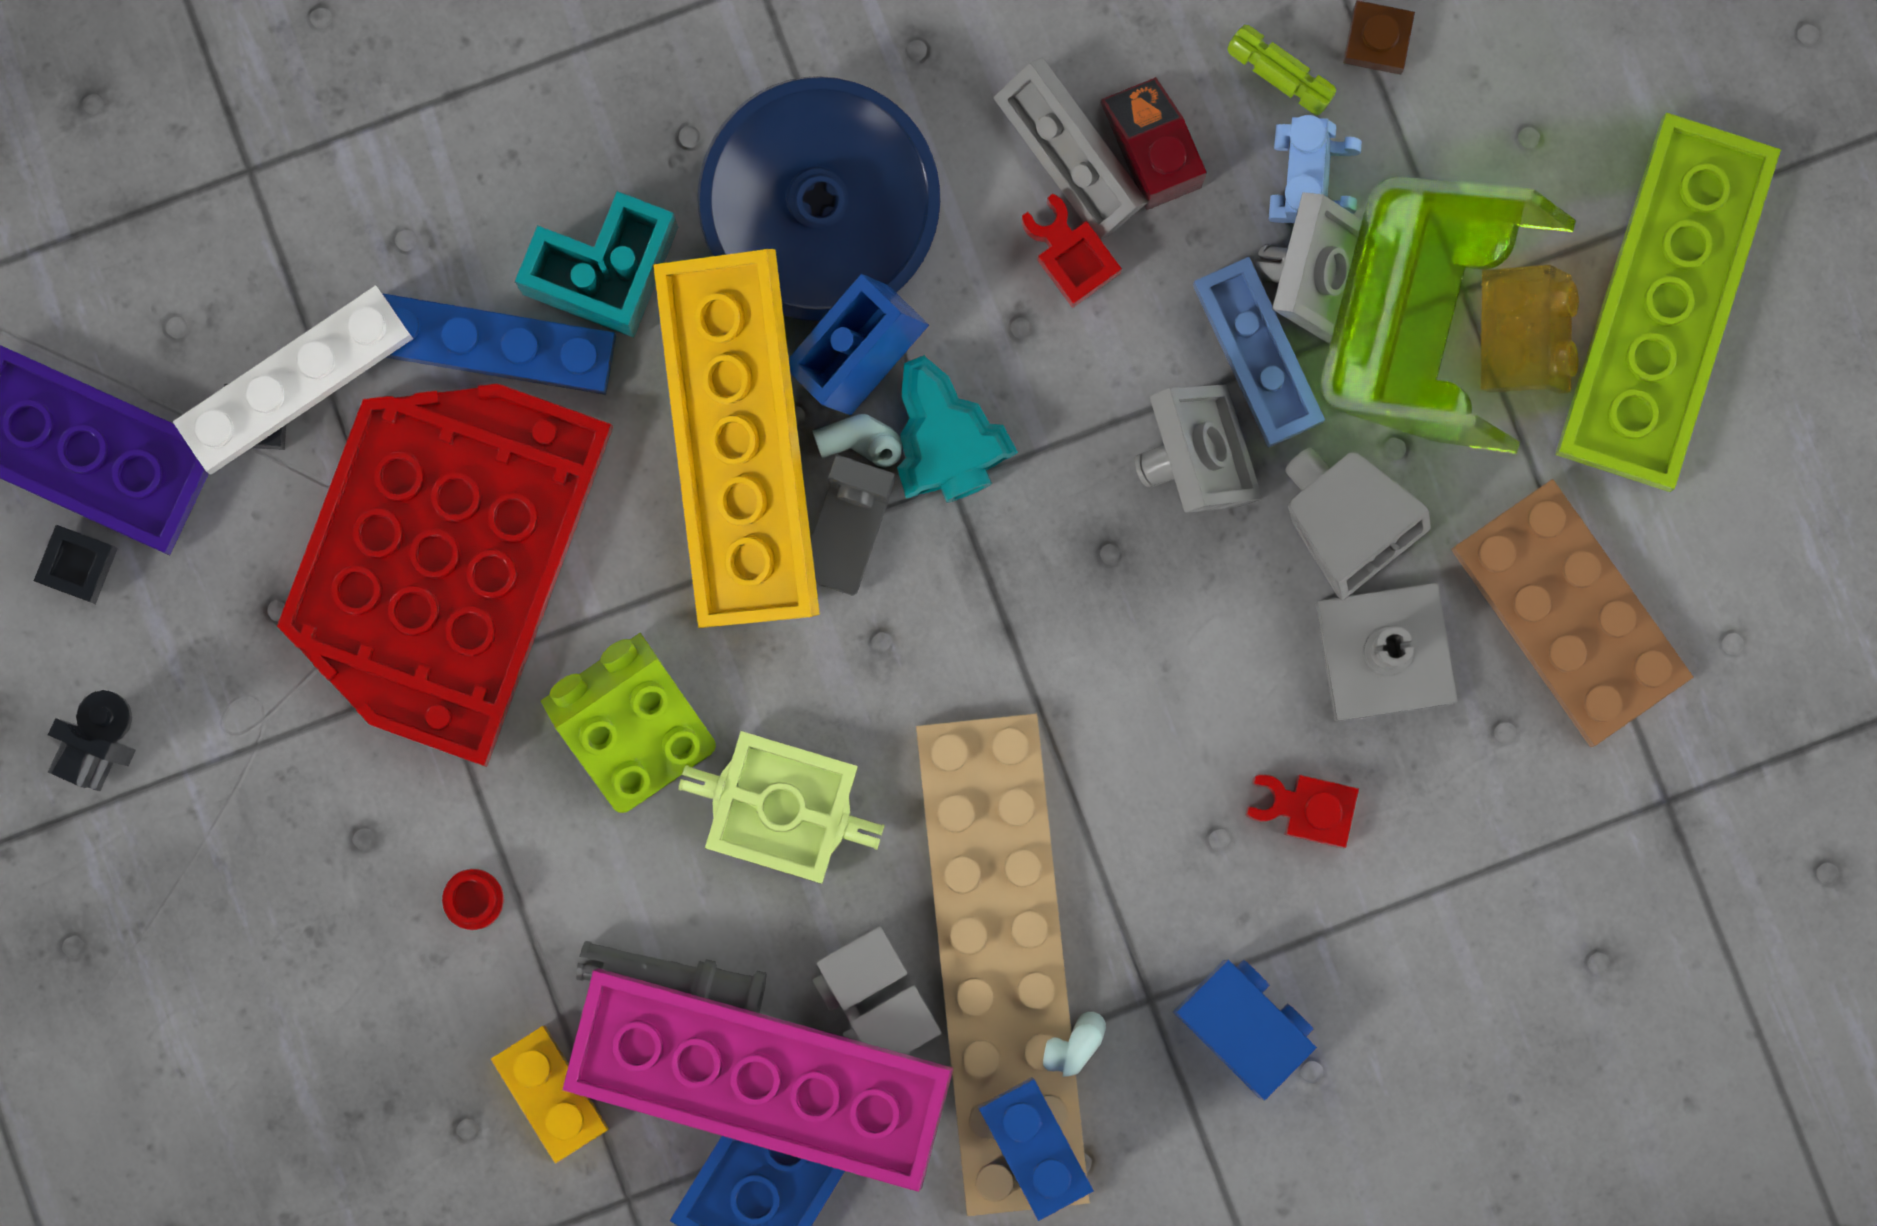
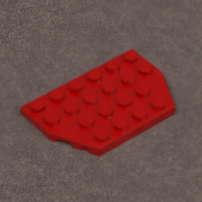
M498 383L478 385V388L445 392H438L436 390L414 393L411 396H384L363 399L277 627L350 702L369 725L487 767L613 430L612 424Z

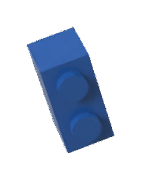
M860 274L789 357L790 373L821 405L852 415L927 329L929 324L890 286Z
M1229 959L1223 960L1175 1008L1173 1013L1259 1099L1265 1101L1317 1048L1307 1038L1314 1029L1291 1005L1287 1003L1279 1010L1263 994L1270 985L1248 962L1243 960L1236 967Z
M1033 1077L978 1106L1038 1221L1094 1192Z

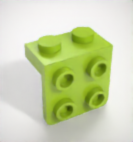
M641 632L631 639H622L610 645L603 652L599 661L580 674H570L562 678L552 687L550 694L540 700L555 729L613 809L619 813H626L681 776L686 765L694 767L710 756L716 748L714 738L670 677Z

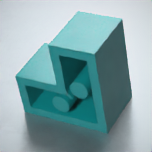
M617 191L594 247L537 225L516 276L515 283L524 296L634 338L656 285L653 264L665 263L679 228L673 212Z

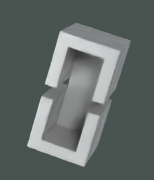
M881 926L816 962L822 974L812 980L830 1012L841 1006L853 1027L843 1033L844 1037L907 1054L942 1034L915 985L863 1015L857 1009V1003L908 975Z

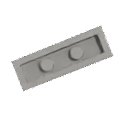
M1043 57L1027 64L993 97L1081 219L1089 223L1100 240L1114 233L1148 203L1145 196Z

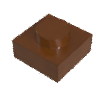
M1356 0L1343 64L1401 75L1405 67L1415 12Z

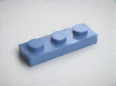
M1250 257L1195 280L1193 283L1195 292L1267 447L1274 446L1323 424L1325 418L1275 311L1272 310V304Z

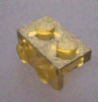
M1552 265L1482 270V390L1490 393L1548 389L1558 394L1571 392V377L1576 375L1579 364L1577 347L1572 341V317H1575L1578 312L1579 295L1577 286L1572 281L1569 273Z

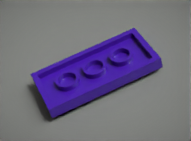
M0 345V479L170 556L209 475L174 423Z

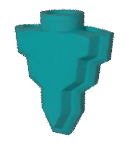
M925 355L904 363L901 396L909 420L900 434L905 459L897 467L905 498L941 489L945 501L950 503L989 487L992 482L987 470L1018 453L1004 425L990 424L978 403L960 399L950 377Z

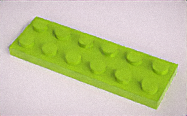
M1667 112L1661 118L1555 455L1667 492L1675 489L1781 149Z

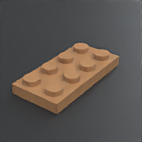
M1553 479L1451 549L1590 747L1598 745L1694 678Z

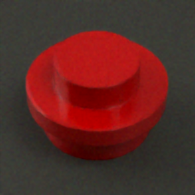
M467 869L458 872L447 882L442 895V905L446 916L456 926L467 930H480L493 924L500 916L504 907V892L501 884L492 874L480 869Z

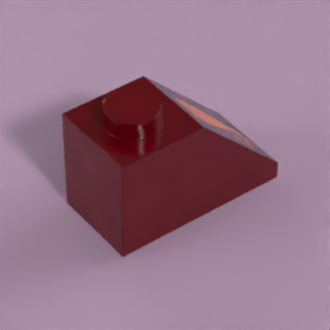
M1156 77L1101 99L1100 103L1132 178L1148 201L1144 205L1146 211L1202 188L1207 174L1183 116Z

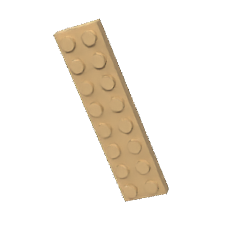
M1037 714L916 726L951 1067H953L952 1077L967 1216L1032 1210L978 1106L1033 1077L1087 1177L1076 1074L1063 1077V1072L1048 1071L1043 1066L1047 1041L1056 1037L1069 1042L1072 1033ZM1089 1194L1070 1205L1089 1204Z

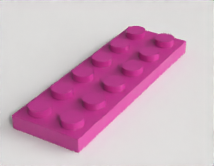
M598 968L593 970L562 1090L919 1192L923 1187L953 1067Z

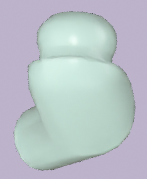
M857 414L812 430L822 459L852 449L879 467H890L896 464L901 457L902 443L898 433L868 414Z
M1085 1012L1078 1017L1069 1042L1056 1037L1049 1039L1046 1043L1043 1058L1045 1069L1048 1071L1063 1072V1077L1078 1074L1102 1043L1106 1031L1104 1018L1096 1012Z

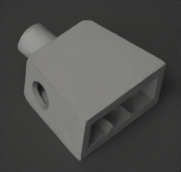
M1307 448L1296 455L1285 469V473L1302 490L1288 504L1291 521L1334 592L1342 601L1431 530L1429 509L1359 453H1348L1330 468L1313 448Z

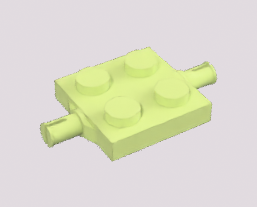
M740 731L732 760L720 776L686 765L682 775L705 782V784L700 785L681 779L678 788L680 791L683 790L713 799L714 819L705 849L823 884L831 855L840 845L842 839L877 850L880 839L859 833L858 830L882 836L885 826L884 824L880 825L850 815L849 796L858 766Z

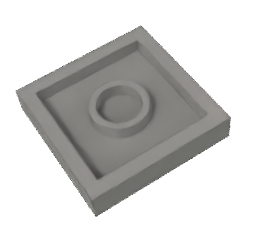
M1302 192L1288 248L1265 244L1258 253V256L1261 258L1271 259L1270 263L1256 261L1255 270L1260 281L1263 283H1279L1272 310L1330 345L1351 347L1380 232L1324 194Z
M1228 385L1174 387L1149 395L1164 445L1135 457L1136 472L1143 485L1154 487L1175 479L1185 513L1242 507L1262 500Z
M1438 583L1348 596L1343 601L1340 598H1333L1316 602L1335 722L1458 703Z

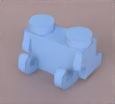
M1313 115L1292 117L1291 124H1277L1274 149L1278 151L1289 150L1288 174L1285 196H1270L1269 221L1275 223H1295L1302 192L1324 194L1328 197L1331 156L1359 155L1361 153L1362 141L1356 137H1345V142L1330 140V138H1336V124L1328 119L1318 118ZM1341 196L1340 200H1333L1350 213H1356V198Z

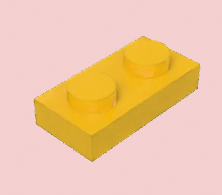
M541 1026L491 1058L492 1063L555 1164L610 1130L590 1098L562 1090L569 1063L546 1026Z

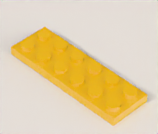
M764 249L653 264L698 628L807 618L820 615L776 250Z

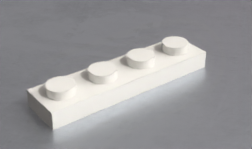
M375 285L174 420L173 423L205 471L212 475L413 338L382 292Z

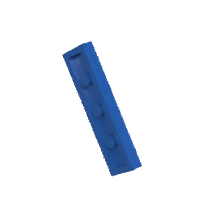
M382 293L413 338L385 358L606 395L617 337L615 332Z

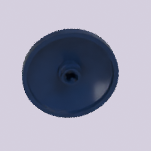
M824 76L801 77L774 84L759 91L737 107L723 122L707 149L701 166L697 193L700 226L711 255L720 256L775 249L783 315L812 321H821L860 274L890 286L896 293L904 287L923 263L931 247L938 225L941 202L938 171L932 152L912 119L893 101L869 87L845 79Z

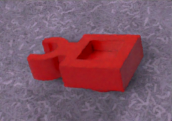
M1051 194L1047 197V204L1056 216L1055 221L1048 226H1041L1034 221L1029 212H1026L1022 215V226L1029 237L1039 242H1046L1049 246L1048 249L1038 255L1037 261L1071 307L1074 308L1120 275L1122 268L1087 221L1075 230H1071L1067 224L1068 211L1065 203L1057 195Z
M1257 775L1253 777V785L1266 787L1271 791L1273 803L1266 810L1247 807L1245 813L1247 817L1258 822L1270 821L1278 816L1288 818L1284 834L1286 836L1342 849L1347 847L1359 788L1298 775L1295 789L1290 791L1286 790L1281 781L1273 776Z

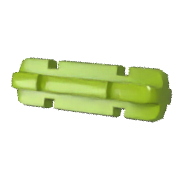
M1244 24L1239 28L1227 48L1231 56L1244 65L1248 62L1253 64L1254 69L1252 71L1290 98L1294 94L1300 98L1298 104L1312 114L1320 115L1327 108L1336 93V88L1333 84L1319 74L1316 78L1312 77L1309 74L1311 70L1309 67L1274 42H1271L1269 45L1263 42L1265 36L1250 25Z

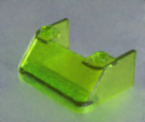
M1391 177L1379 183L1369 195L1321 377V391L1325 400L1345 414L1434 442L1517 454L1520 441L1479 416L1472 415L1471 400L1465 390L1452 382L1437 380L1465 268L1488 270L1502 264L1513 251L1519 227L1573 232L1576 220L1535 189L1409 177Z

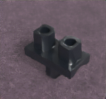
M106 690L93 692L82 700L76 714L77 724L55 718L48 733V736L62 741L48 773L79 787H88L96 791H101L113 763L129 767L136 751L131 747L116 743L130 729L132 722L131 707L122 696Z

